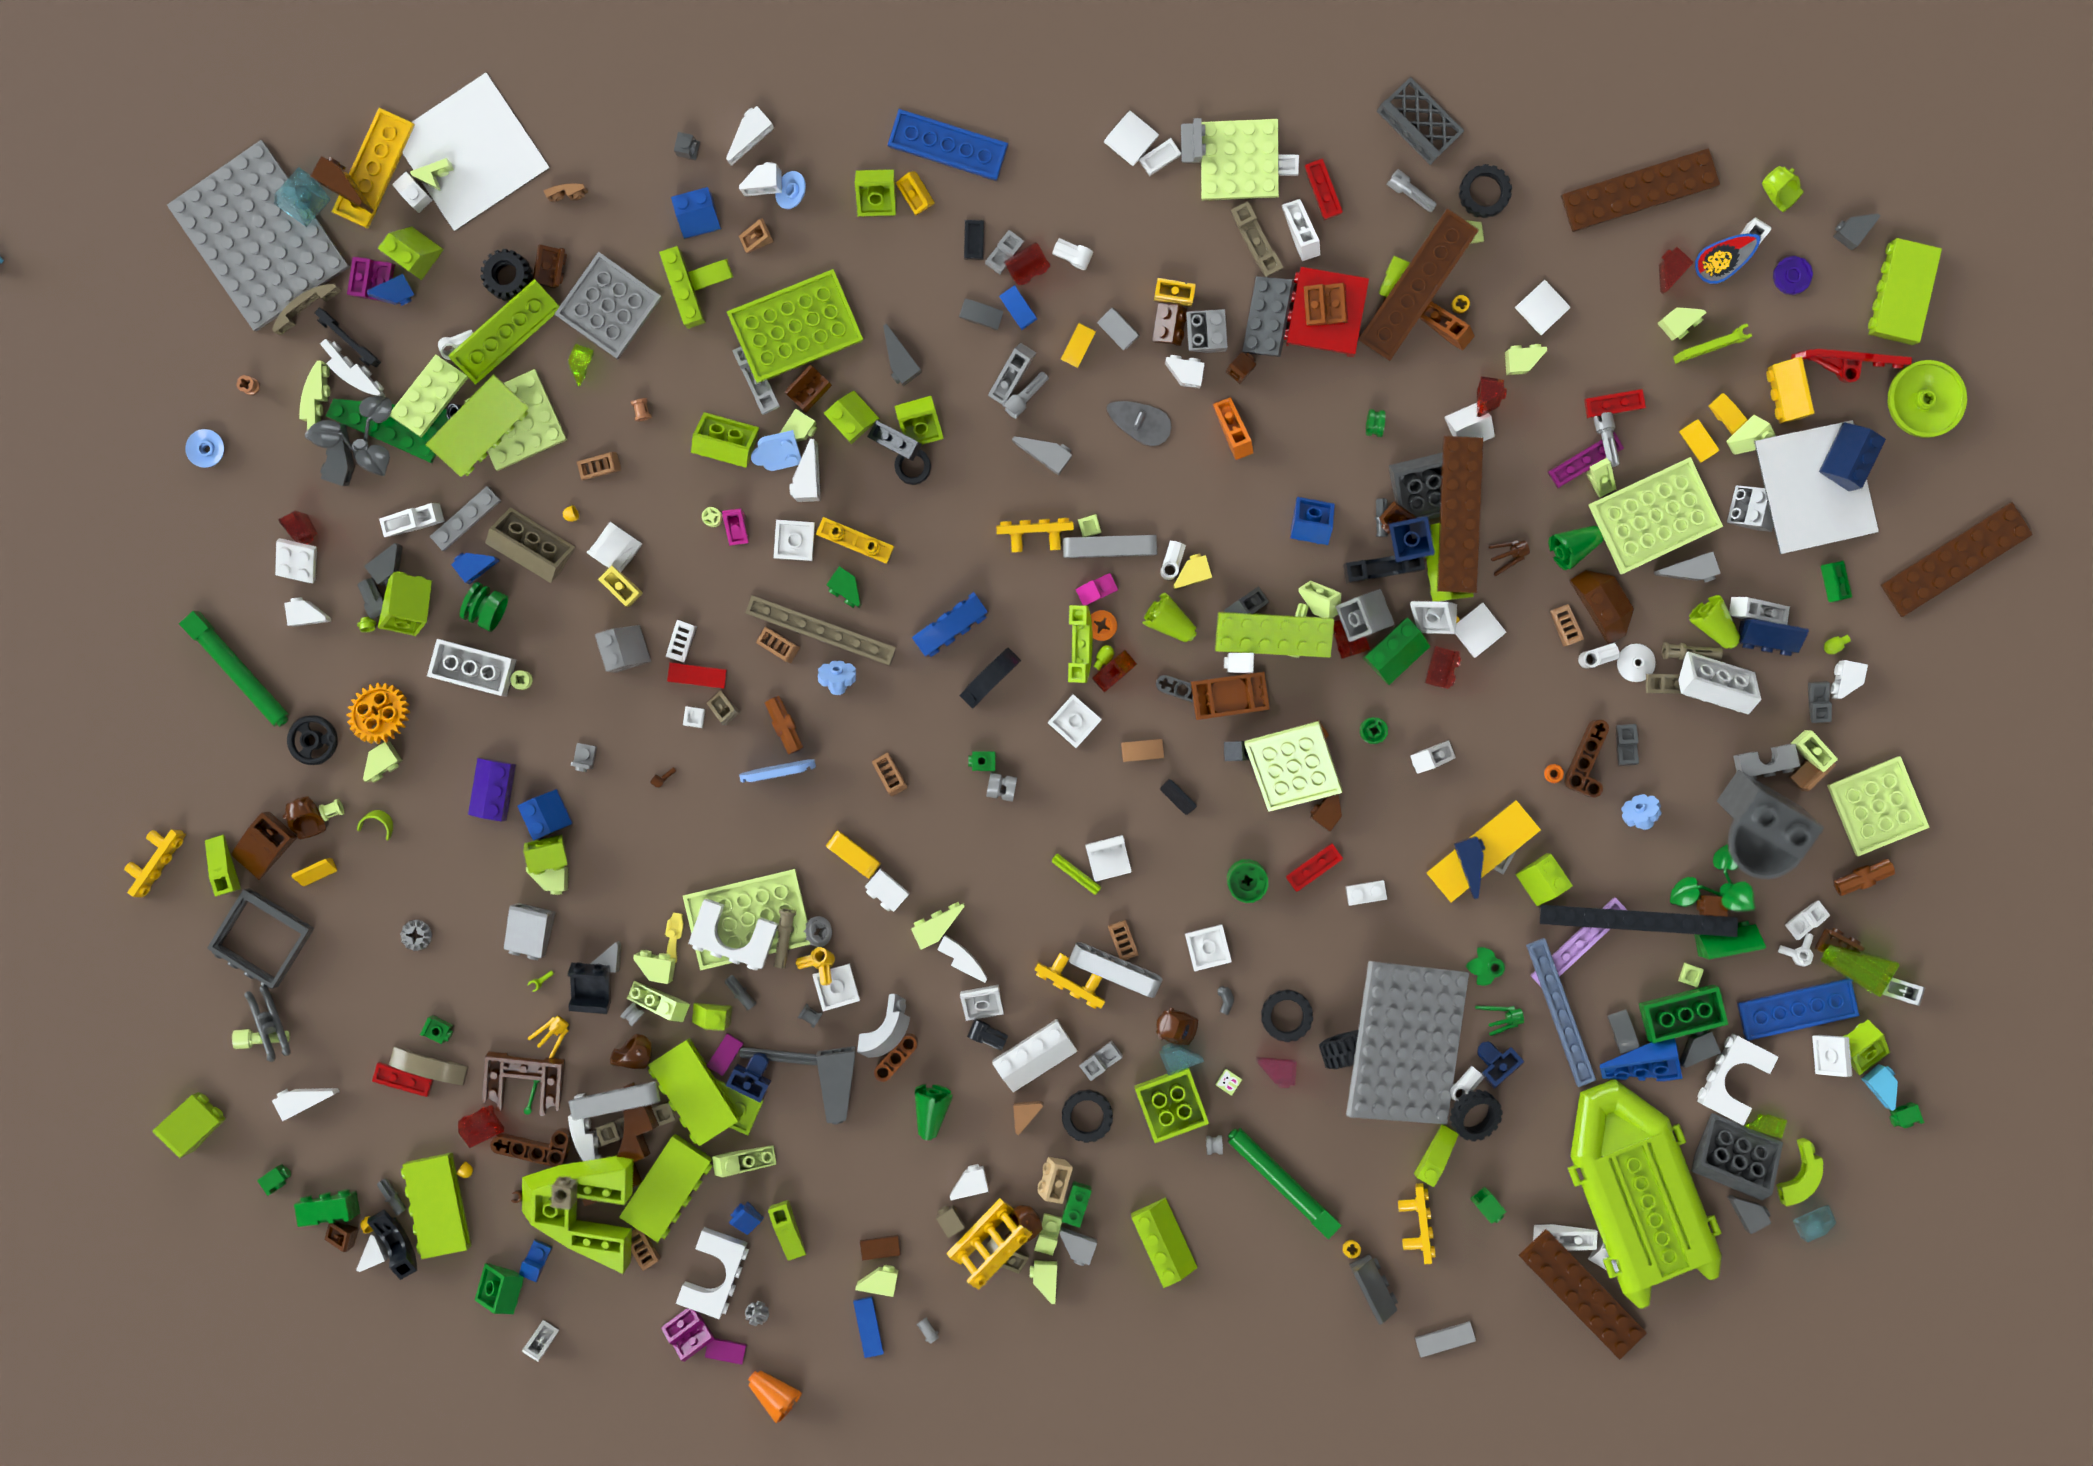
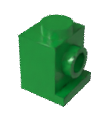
M972 751V755H968V767H972V771H996V752ZM983 757L985 759L984 765L978 763L979 758Z
M432 1015L427 1018L420 1035L443 1044L452 1037L453 1031L451 1030L453 1025ZM435 1028L439 1029V1035L434 1033Z
M1909 1102L1896 1107L1893 1111L1890 1110V1121L1894 1127L1908 1128L1913 1126L1914 1122L1924 1123L1919 1106L1915 1103Z
M281 1164L262 1176L257 1182L266 1195L269 1196L287 1184L285 1180L291 1177V1172Z

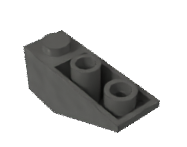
M339 424L341 427L339 433H343L349 441L346 424ZM340 437V441L336 446L326 450L327 459L321 467V479L341 486H349L354 471V463L351 450H349L348 445Z

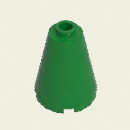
M1593 525L1554 534L1549 538L1548 544L1550 552L1554 551V561L1560 568L1567 570L1572 569L1604 541L1599 527Z
M927 1084L917 1086L914 1092L918 1135L924 1140H932L938 1135L953 1094H951L950 1089L933 1084L932 1088H926Z

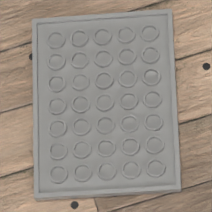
M262 140L167 204L172 214L255 332L277 318L282 310L297 296L312 288L325 285L350 267Z
M1369 961L1346 1116L1447 1124L1451 1101L1450 1089L1454 1081L1469 972Z

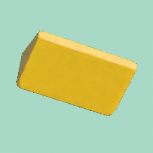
M915 171L908 172L896 182L915 215L935 204Z
M1699 419L1679 431L1700 463L1719 451V448Z
M327 858L293 873L292 878L300 885L306 886L337 872V867L332 858Z

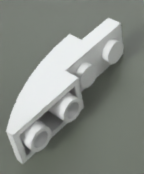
M325 339L320 343L332 358L326 364L340 378L365 393L385 397V394L382 392L384 388L377 380L375 382L370 377L372 373L367 367H362L358 364L354 365L347 356L344 357L340 353L342 349L335 341L331 342Z
M585 1093L577 1094L576 1096H574V1099L584 1097L586 1095ZM569 1115L568 1121L571 1136L583 1161L602 1159L601 1155H598L600 1140L596 1131L588 1130L591 1128L590 1117L572 1120V1115Z

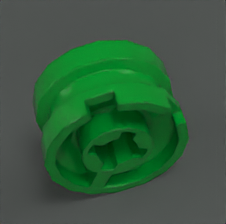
M1369 409L1366 421V436H1372V434L1376 435V437L1383 436L1386 417L1385 410L1376 412L1375 409Z
M1371 717L1362 722L1359 733L1365 742L1378 744L1386 739L1388 727L1382 719ZM1375 727L1377 729V733L1372 734L1370 728Z

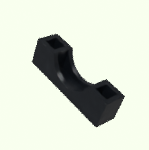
M1394 555L1345 563L1343 568L1347 584L1422 571L1425 569L1423 557L1396 562Z

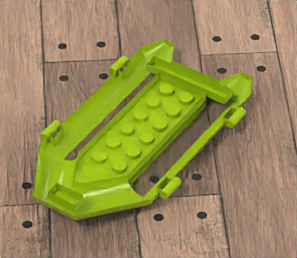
M1612 1079L1580 1092L1571 1149V1159L1574 1165L1568 1167V1171L1574 1186L1582 1185L1609 1255V1257L1602 1259L1609 1278L1617 1276L1623 1294L1638 1308H1645L1650 1305L1651 1288L1653 1285L1695 1268L1708 1280H1713L1720 1276L1722 1254L1715 1236L1720 1235L1721 1230L1715 1215L1707 1217L1680 1148V1145L1686 1143L1680 1124L1672 1126L1667 1116L1619 1081ZM1673 1130L1678 1142H1676L1675 1137L1672 1132ZM1577 1168H1580L1584 1178L1581 1181L1576 1170ZM1708 1222H1709V1224H1710V1226H1711V1229H1712L1713 1233H1711V1230H1710V1228H1709ZM1611 1260L1616 1261L1619 1271L1615 1272Z

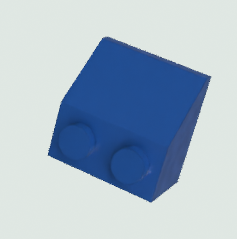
M708 187L671 197L684 239L721 229L712 193Z
M1297 497L1290 538L1328 545L1333 530L1335 504Z
M557 789L517 805L533 841L573 824Z

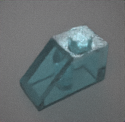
M1172 1043L1167 1044L1159 1051L1168 1075L1204 1062L1202 1055L1177 1044L1174 1046Z
M1829 1205L1793 1220L1800 1238L1806 1242L1826 1235L1836 1224Z

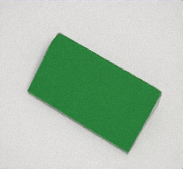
M1844 560L1821 565L1828 601L1835 602L1852 598Z

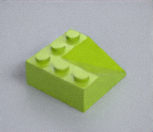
M1188 1066L1134 1086L1154 1143L1209 1124Z

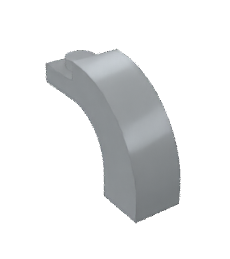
M889 994L887 1014L883 1024L874 1032L859 1034L857 1053L868 1058L879 1057L890 1052L899 1044L910 1022V1017L904 1014L906 999L897 994Z

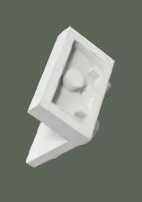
M1123 835L1085 844L1095 881L1131 873Z

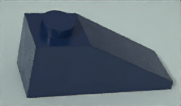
M1477 836L1454 843V847L1472 897L1477 899L1479 898L1484 857L1483 850H1485L1482 839L1478 840Z

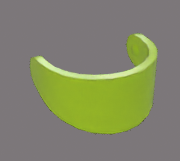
M374 810L366 814L359 821L357 831L362 829L363 823L367 818L380 820L386 827V840H390L393 832V822L386 812Z

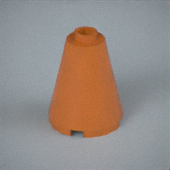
M761 1370L753 1372L748 1379L750 1381L748 1386L776 1424L786 1417L792 1410L794 1401L797 1403L802 1395V1392Z

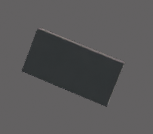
M965 220L964 259L983 260L984 220Z

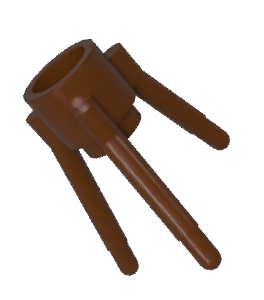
M1514 540L1488 546L1490 549L1512 546L1510 551L1491 558V561H1496L1510 555L1513 558L1517 557L1496 571L1494 576L1504 572L1517 562L1524 560V556L1530 554L1529 546L1525 540L1520 542Z

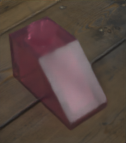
M1256 1057L1257 1063L1275 1084H1279L1278 1087L1290 1088V1085H1295L1297 1065L1295 1060Z

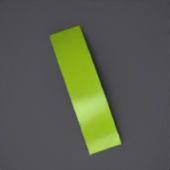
M1069 605V625H1072V663H1068V682L1087 683L1093 647L1089 606Z

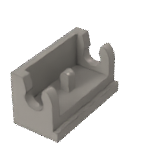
M1111 308L1097 322L1122 350L1130 347L1140 337L1134 328L1114 308Z

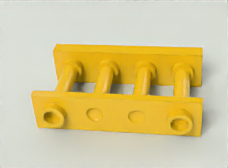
M1001 1198L946 1253L950 1259L958 1264L964 1263L972 1274L967 1282L978 1290L987 1283L999 1268L1032 1235L1031 1231L1022 1225L1016 1226L1009 1217L1013 1208ZM1002 1221L1012 1232L1005 1241L995 1230ZM989 1235L999 1246L992 1255L982 1244ZM975 1249L978 1250L985 1260L978 1269L969 1258Z

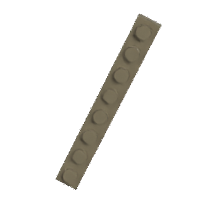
M751 595L745 612L751 616L889 666L896 647Z

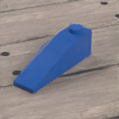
M1675 1038L1657 1043L1651 1042L1600 1064L1602 1079L1626 1080L1629 1077H1638V1080L1645 1081L1646 1078H1656V1081L1682 1079Z

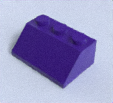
M477 758L468 815L501 822L507 821L516 764Z

